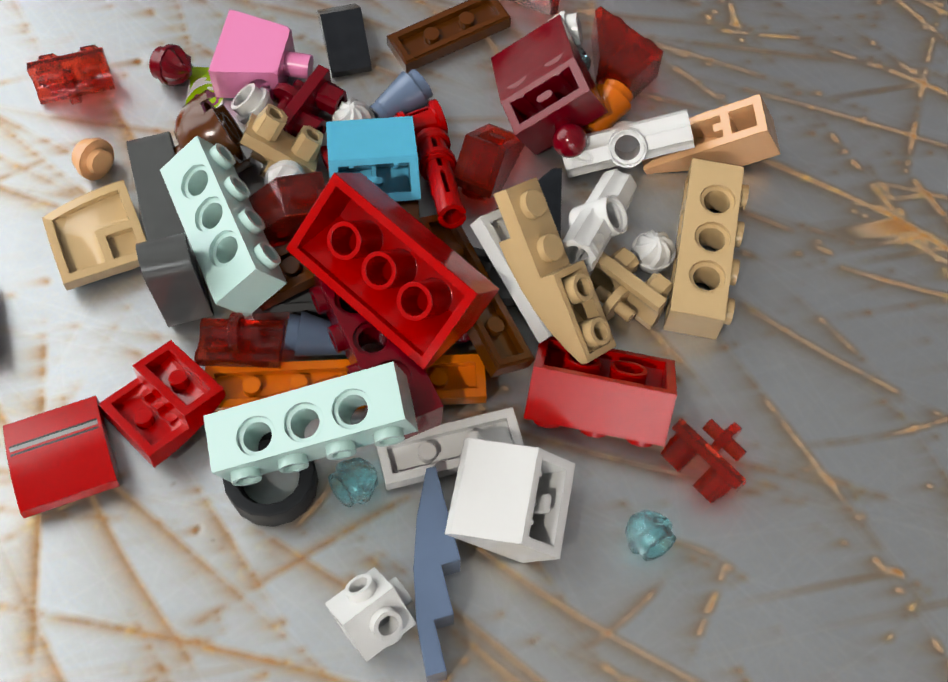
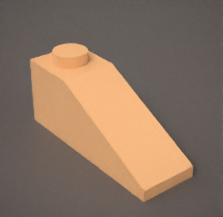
M757 94L690 117L695 148L642 160V164L646 174L682 172L689 170L692 158L745 166L780 155L781 153L774 120L761 95Z

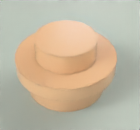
M101 138L83 139L73 149V166L79 175L88 180L101 179L109 172L113 165V147L109 142Z

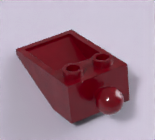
M559 14L491 57L500 102L515 136L535 155L553 146L559 155L573 158L580 155L587 145V135L583 127L608 113V110L564 19Z

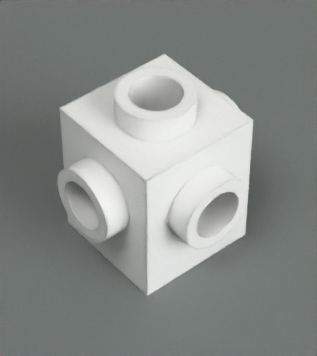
M375 567L367 573L353 578L344 590L325 603L348 640L366 662L384 648L398 642L405 632L416 625L415 620L406 608L412 602L407 590L396 577L387 581Z

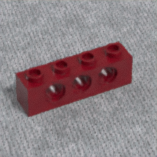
M314 274L315 287L309 289L311 299L318 314L326 313L332 324L327 327L328 334L337 353L344 351L351 364L346 366L347 374L394 361L407 375L418 427L417 432L404 435L405 439L441 425L444 406L426 370L418 366L359 313L346 312L344 309L350 305ZM369 343H377L384 347L382 350L374 353L362 349L363 346ZM368 406L365 407L366 415L368 412Z

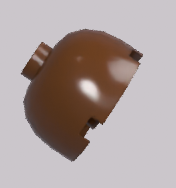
M205 90L184 105L176 118L174 133L178 145L173 147L174 153L176 155L195 136H199L213 145L219 143L226 147L235 158L236 163L233 166L237 174H240L255 165V159L251 157L246 159L240 147L244 146L240 144L243 132L223 104L217 108L214 107L209 100L215 97V94Z

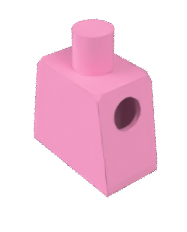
M229 10L208 72L215 97L234 98L243 87L254 83L258 88H266L270 92L271 99H274L273 89L279 83H287L288 77L308 79L313 72L314 59L311 54L295 52L292 31L287 26L239 11Z

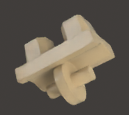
M268 104L258 116L252 113L246 123V129L240 144L252 150L250 157L263 164L259 176L264 178L268 168L278 161L292 160L304 169L308 181H310L316 172L320 155L319 150L324 136L323 133L309 125H303L296 137L285 132L282 129L287 122L288 116L283 110L272 104Z
M622 247L611 256L603 252L590 278L596 289L599 301L603 303L602 309L607 322L617 314L626 322L634 318L648 330H651L661 316L673 287L672 282L660 273H653L646 282H643L634 275L640 263L637 256L625 247Z

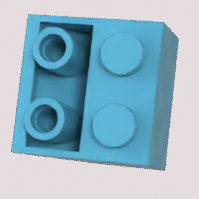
M413 116L326 122L330 178L334 172L362 173L395 202L418 200L419 203L421 201L418 153Z

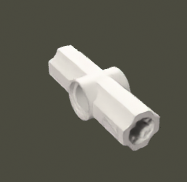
M687 109L636 122L621 121L612 128L587 133V145L584 151L573 158L563 157L568 178L616 166L624 168L634 167L645 159L695 148ZM624 135H631L637 138L639 143L633 151L622 152L616 148V141Z
M618 169L604 172L586 203L570 210V229L562 240L570 264L584 260L588 273L593 271L611 237L622 234L627 230L628 216L626 210L633 200V193L637 188V184L631 174L622 173Z

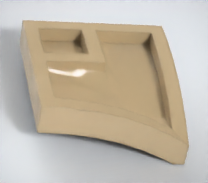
M124 180L111 183L79 196L42 217L57 268L67 291L140 267L136 244L145 242L146 238Z

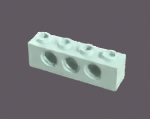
M195 136L160 169V172L215 304L248 317L287 284L279 266L281 259L263 231L265 224L262 218L254 211L249 201L250 191L238 177L233 166L236 161L231 152L219 143L213 145L201 137Z
M394 361L203 416L211 471L213 474L231 482L234 486L255 484L262 480L263 474L277 470L281 473L298 472L308 468L309 461L324 457L329 460L345 459L357 453L356 448L375 444L378 447L392 446L404 441V435L418 431L407 375ZM368 405L366 417L360 423L351 425L353 412L361 406ZM319 419L318 430L312 436L305 438L306 426L312 420ZM272 432L269 445L259 451L260 439L266 433Z

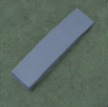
M436 466L427 468L417 513L413 565L416 623L427 682H438L447 679V670L436 629L454 625V613L444 576L458 573L461 568V559L454 537L445 535L449 514Z

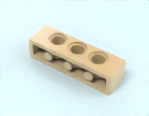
M692 158L684 184L675 244L676 255L670 278L673 287L667 298L663 330L716 340L723 324L730 325L732 322L735 299L728 298L729 286H735L740 268V260L733 259L734 247L739 248L741 245L745 227L744 222L738 221L739 210L744 211L749 194V185L742 184L744 167ZM708 209H714V210L718 211L719 213H713V212L709 211ZM701 245L710 246L715 251H708L704 249ZM695 283L706 284L711 290H703Z

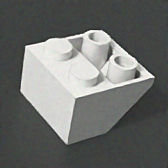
M474 438L464 439L445 535L521 563L560 559L575 463L539 447Z

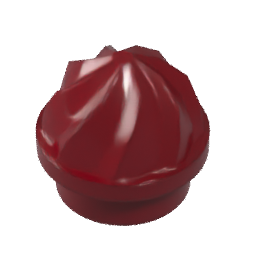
M168 44L164 47H157L152 52L149 61L152 76L166 86L182 84L190 79L192 75L193 65L191 64V56L186 54L178 45Z

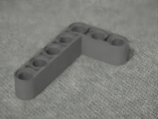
M164 132L126 141L147 240L136 244L137 257L144 280L168 327L212 317L214 313L207 283L160 172V169L175 156L173 150L175 145L171 133Z

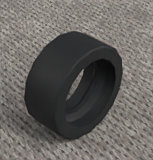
M272 432L266 433L260 439L259 451L269 445ZM314 460L309 461V467L299 471L298 486L294 492L283 501L272 504H260L254 501L244 491V486H234L225 479H223L226 495L242 517L256 525L275 527L290 523L307 511L316 496L319 479Z

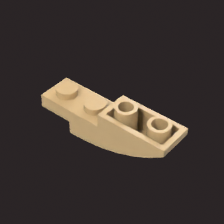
M537 177L493 194L510 235V238L499 242V245L520 289L547 329L580 364L589 363L616 347L610 326L604 315L584 260L570 264Z

